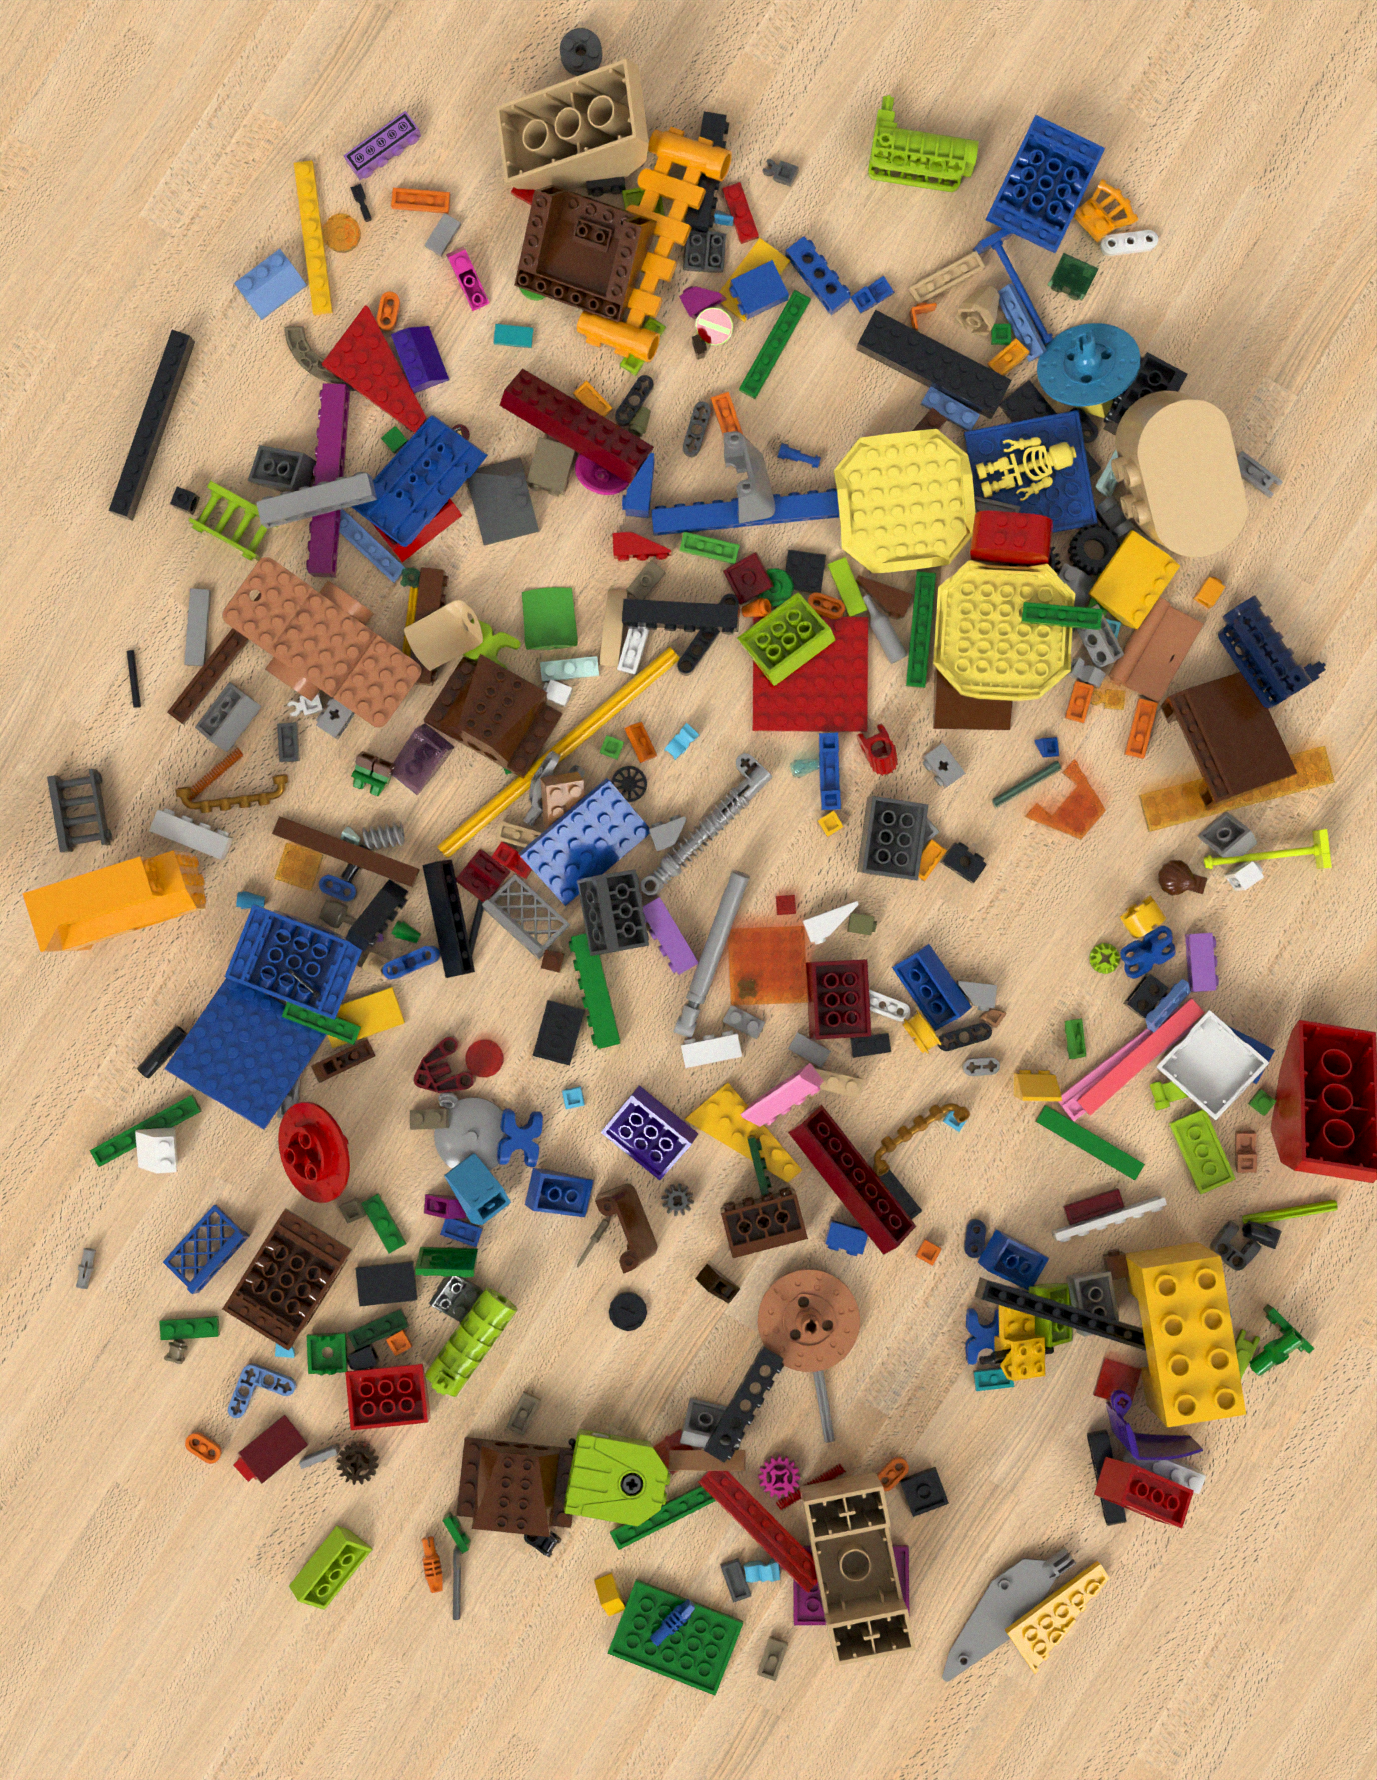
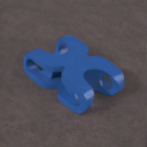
M1159 926L1147 933L1143 941L1135 940L1121 950V959L1125 963L1124 970L1128 977L1136 979L1149 972L1154 964H1163L1176 954L1170 928ZM1160 934H1167L1165 938L1161 940L1158 939V936ZM1165 947L1170 948L1169 952H1162ZM1129 952L1135 953L1133 957H1127L1126 955ZM1138 964V970L1130 971L1131 967Z
M424 946L386 963L383 966V975L390 980L401 978L437 962L440 959V951L436 946ZM427 951L431 953L430 959H427L425 956ZM393 966L398 968L397 974L393 972Z
M508 1108L503 1110L500 1128L502 1132L507 1134V1137L502 1138L498 1142L497 1162L499 1165L508 1164L511 1154L517 1149L524 1151V1162L528 1167H535L537 1165L539 1146L532 1140L539 1137L542 1132L543 1115L541 1112H532L528 1123L523 1127H518L515 1122L514 1111Z
M974 1308L966 1310V1329L973 1335L965 1343L968 1365L977 1363L978 1353L982 1349L988 1348L995 1352L994 1336L999 1335V1309L995 1310L994 1319L988 1325L979 1324L978 1314Z

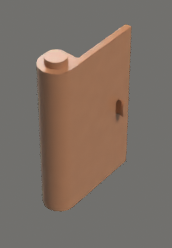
M1159 597L1140 627L1132 632L1122 650L1124 655L1116 660L1108 674L1111 678L1110 681L1118 686L1122 684L1159 704L1204 624L1171 607L1166 599Z

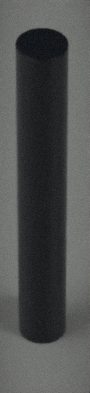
M128 650L126 652L133 708H140L134 650Z
M479 899L469 936L472 956L484 911L483 902Z

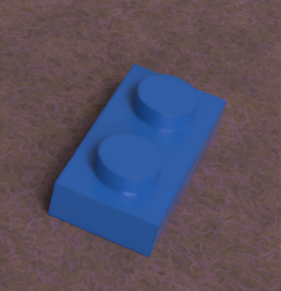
M445 1219L440 1235L477 1247L483 1228L459 1219Z

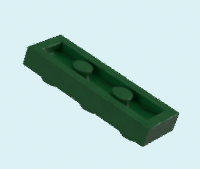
M755 1134L747 1136L761 1195L769 1194L768 1188L772 1186L769 1176L765 1177L764 1169H767L765 1158L760 1157L759 1151L762 1150L760 1139H756Z
M402 1308L349 1331L348 1335L356 1351L407 1328L409 1324Z

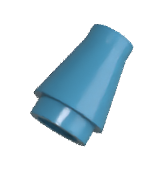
M243 890V892H238L236 907L250 909L253 904L264 908L265 897Z

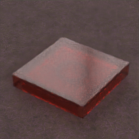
M1104 1357L1093 1395L1110 1400L1112 1392L1121 1389L1133 1401L1142 1369ZM1120 1397V1401H1119L1120 1404L1122 1403V1400L1124 1399L1123 1397Z

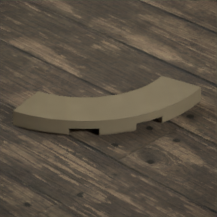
M303 326L284 327L288 347L303 369L320 380L343 384L342 380L321 365L325 359L319 357L311 349Z

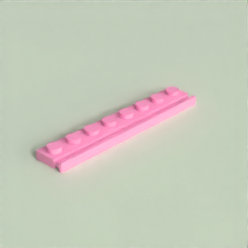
M1178 1006V1007L1172 1012V1014H1173L1175 1011H1177L1180 1007ZM1192 1024L1190 1027H1188L1180 1036H1178V1037H1177L1170 1045H1168L1161 1053H1163V1052H1164L1165 1050H1167L1170 1046H1172V1045H1173L1174 1043H1176L1179 1039H1181V1038H1182L1183 1036H1185L1188 1032H1190V1030L1194 1027V1025ZM1148 1027L1061 1094L1062 1101H1058V1103L1072 1121H1075L1086 1112L1076 1100L1152 1033Z

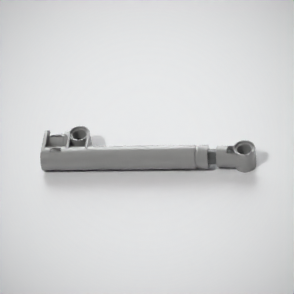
M737 870L731 871L729 882L724 890L689 987L690 990L686 996L688 1003L684 1004L682 1016L678 1017L674 1033L688 1038L693 1036L697 1024L695 1021L700 1013L699 1006L704 1004L706 1000V995L710 989L744 896V891L750 879L748 874Z

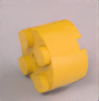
M1151 895L1144 898L1138 906L1136 903L1132 904L1126 909V912L1119 916L1133 938L1137 939L1152 931L1156 924L1159 926L1166 920L1164 913Z

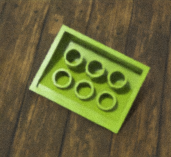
M799 592L737 637L741 645L774 686L836 640L831 628Z

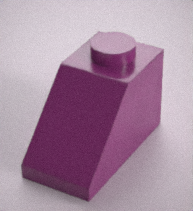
M697 286L686 288L683 290V294L679 296L689 317L696 319L706 308L715 307L727 300L721 293Z
M425 1194L424 1214L445 1219L466 1218V1213L456 1196Z

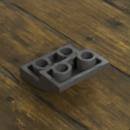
M690 231L684 248L683 270L722 273L726 234L707 231L706 233Z

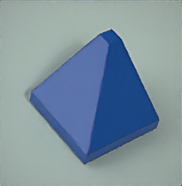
M1057 737L1035 740V744L1043 758L1059 756Z

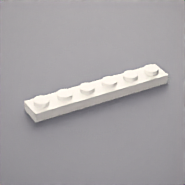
M1159 1195L1053 1230L1052 1234L1056 1241L1066 1242L1071 1240V1236L1077 1234L1078 1236H1084L1090 1233L1089 1230L1095 1228L1102 1230L1107 1228L1108 1224H1120L1125 1222L1126 1218L1132 1216L1133 1218L1142 1217L1144 1212L1150 1210L1151 1212L1160 1211L1163 1209L1162 1206L1167 1205L1165 1197Z

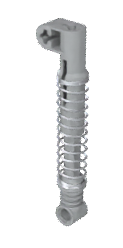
M744 753L737 757V770L745 779L736 788L728 791L729 795L726 794L724 800L720 799L721 803L715 805L716 808L713 811L710 810L708 816L704 815L705 819L699 821L700 829L694 826V829L697 831L695 834L688 831L691 838L683 837L686 843L683 845L678 842V845L681 847L679 850L674 847L672 848L675 852L674 855L667 853L668 856L665 855L661 859V867L657 866L658 870L654 869V874L650 873L641 881V890L647 896H657L664 887L663 884H667V880H671V876H679L682 873L681 865L688 867L685 860L693 862L690 855L698 857L695 850L703 851L702 843L705 846H709L706 839L714 841L713 837L715 835L718 836L720 830H725L724 826L726 824L730 825L729 821L731 819L735 820V815L741 814L740 810L742 808L746 809L749 801L773 778L753 756ZM743 761H749V765L751 768L755 764L757 765V767L748 776L746 774L749 772V770L746 766L743 767ZM649 882L656 883V888L653 891H647L646 885Z

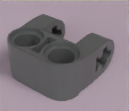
M1112 495L1097 506L1096 515L1101 524L1107 526V530L1110 528L1113 530V536L1117 535L1120 538L1135 527L1130 519H1126L1118 506L1119 502Z
M1230 1220L1215 1236L1210 1244V1249L1220 1255L1221 1260L1226 1265L1240 1271L1258 1254L1261 1245L1255 1240H1250L1239 1252L1229 1243L1239 1230V1226ZM1224 1243L1225 1249L1219 1253L1217 1247ZM1235 1256H1239V1262L1233 1265L1232 1259Z

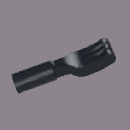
M358 184L350 187L355 201L360 204L364 221H371L369 209L364 202L366 196L362 185Z

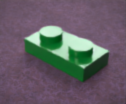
M451 1512L447 1513L442 1521L463 1554L469 1550L471 1540L466 1532L463 1533L459 1527L461 1523L456 1515L453 1516Z

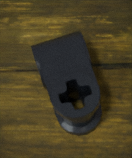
M552 1531L550 1537H531L524 1534L525 1542L547 1557L552 1556L553 1549L557 1543L561 1542V1538Z

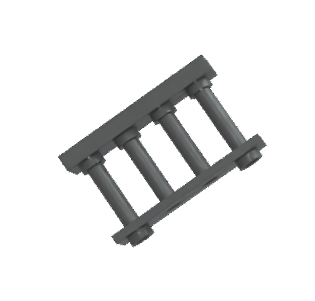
M89 769L90 776L64 781L60 779V776H47L61 853L73 852L72 847L76 844L101 840L102 845H111L112 833L107 826L100 786L102 784V776L96 769ZM91 784L93 795L67 800L63 796L65 788ZM95 803L96 814L75 818L67 817L66 809L68 807ZM98 821L99 833L77 837L70 836L69 828L71 826Z

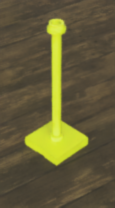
M1327 829L1312 831L1314 844L1311 847L1251 853L1225 858H1212L1211 855H1207V857H1204L1205 868L1213 869L1214 865L1313 854L1316 859L1317 869L1332 868Z

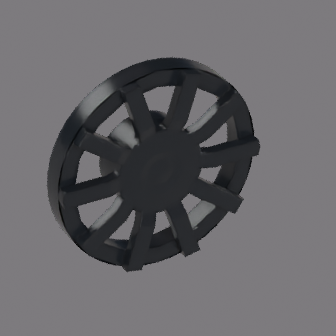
M634 766L622 767L612 777L611 783L613 785L614 782L621 783V786L616 787V789H624L621 793L622 796L626 791L628 792L627 802L640 799L646 792L647 779L644 773ZM630 769L636 771L633 777L630 776ZM627 770L628 776L625 777L621 771ZM638 773H640L642 778L635 780ZM620 774L623 780L616 779V776ZM644 781V787L637 785V783ZM636 788L643 790L640 795L635 790ZM631 791H633L637 797L631 799Z

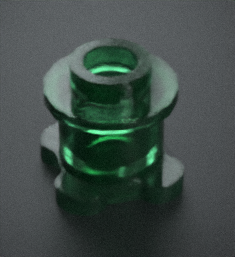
M414 567L402 569L403 577L400 584L403 587L412 586L417 588L420 581V571ZM410 574H413V575H414V577H415L414 580H411V579L409 578V575H410Z

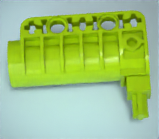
M891 95L883 96L881 109H878L868 167L869 177L876 181L945 192L957 191L962 176L971 177L979 141L897 128V123H894L895 111H892L894 97H891ZM875 167L879 168L880 172L878 174H874ZM890 171H899L901 175L893 177ZM912 174H916V180H912ZM928 177H937L938 182L930 183ZM950 180H954L955 184L953 186H950Z

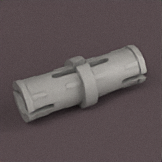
M83 1249L81 1265H78L77 1288L88 1289L90 1275L94 1270L92 1265L96 1252L95 1249ZM88 1261L87 1268H86V1274H85V1276H84V1271H85V1267H86V1262Z

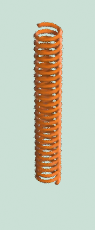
M238 747L234 749L236 754L232 751L233 755L231 753L230 756L227 755L230 761L225 757L226 761L223 759V762L220 761L218 763L220 768L216 765V768L213 767L211 769L214 775L210 771V775L208 773L204 775L207 781L202 777L204 782L199 779L195 783L197 788L194 785L191 787L194 793H192V796H189L190 801L195 799L199 793H202L206 787H209L222 773H225L229 767H232L236 761L243 757Z

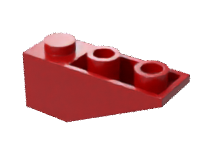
M633 532L612 533L614 559H618L619 562L629 561V558H637L638 561L648 560V557H656L658 560L667 559V556H671V549Z

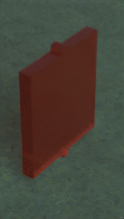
M681 1429L670 1436L666 1435L664 1440L654 1446L668 1469L669 1450H694L691 1445L680 1443ZM670 1471V1472H671V1474L673 1475V1474H675V1473L678 1472V1471Z

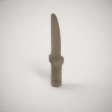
M603 1219L599 1228L590 1237L591 1242L582 1254L577 1267L583 1263L595 1243L600 1241L603 1232L610 1222Z

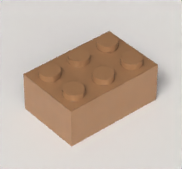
M578 772L540 778L544 831L585 797L584 780Z

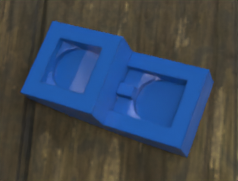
M882 276L868 287L865 286L852 295L851 299L859 312L863 313L895 292L886 278Z

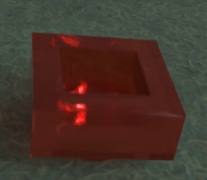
M795 895L775 896L777 915L796 914Z

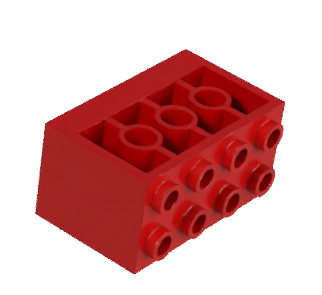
M1106 1457L1094 1495L1154 1521L1182 1529L1194 1490L1137 1465Z

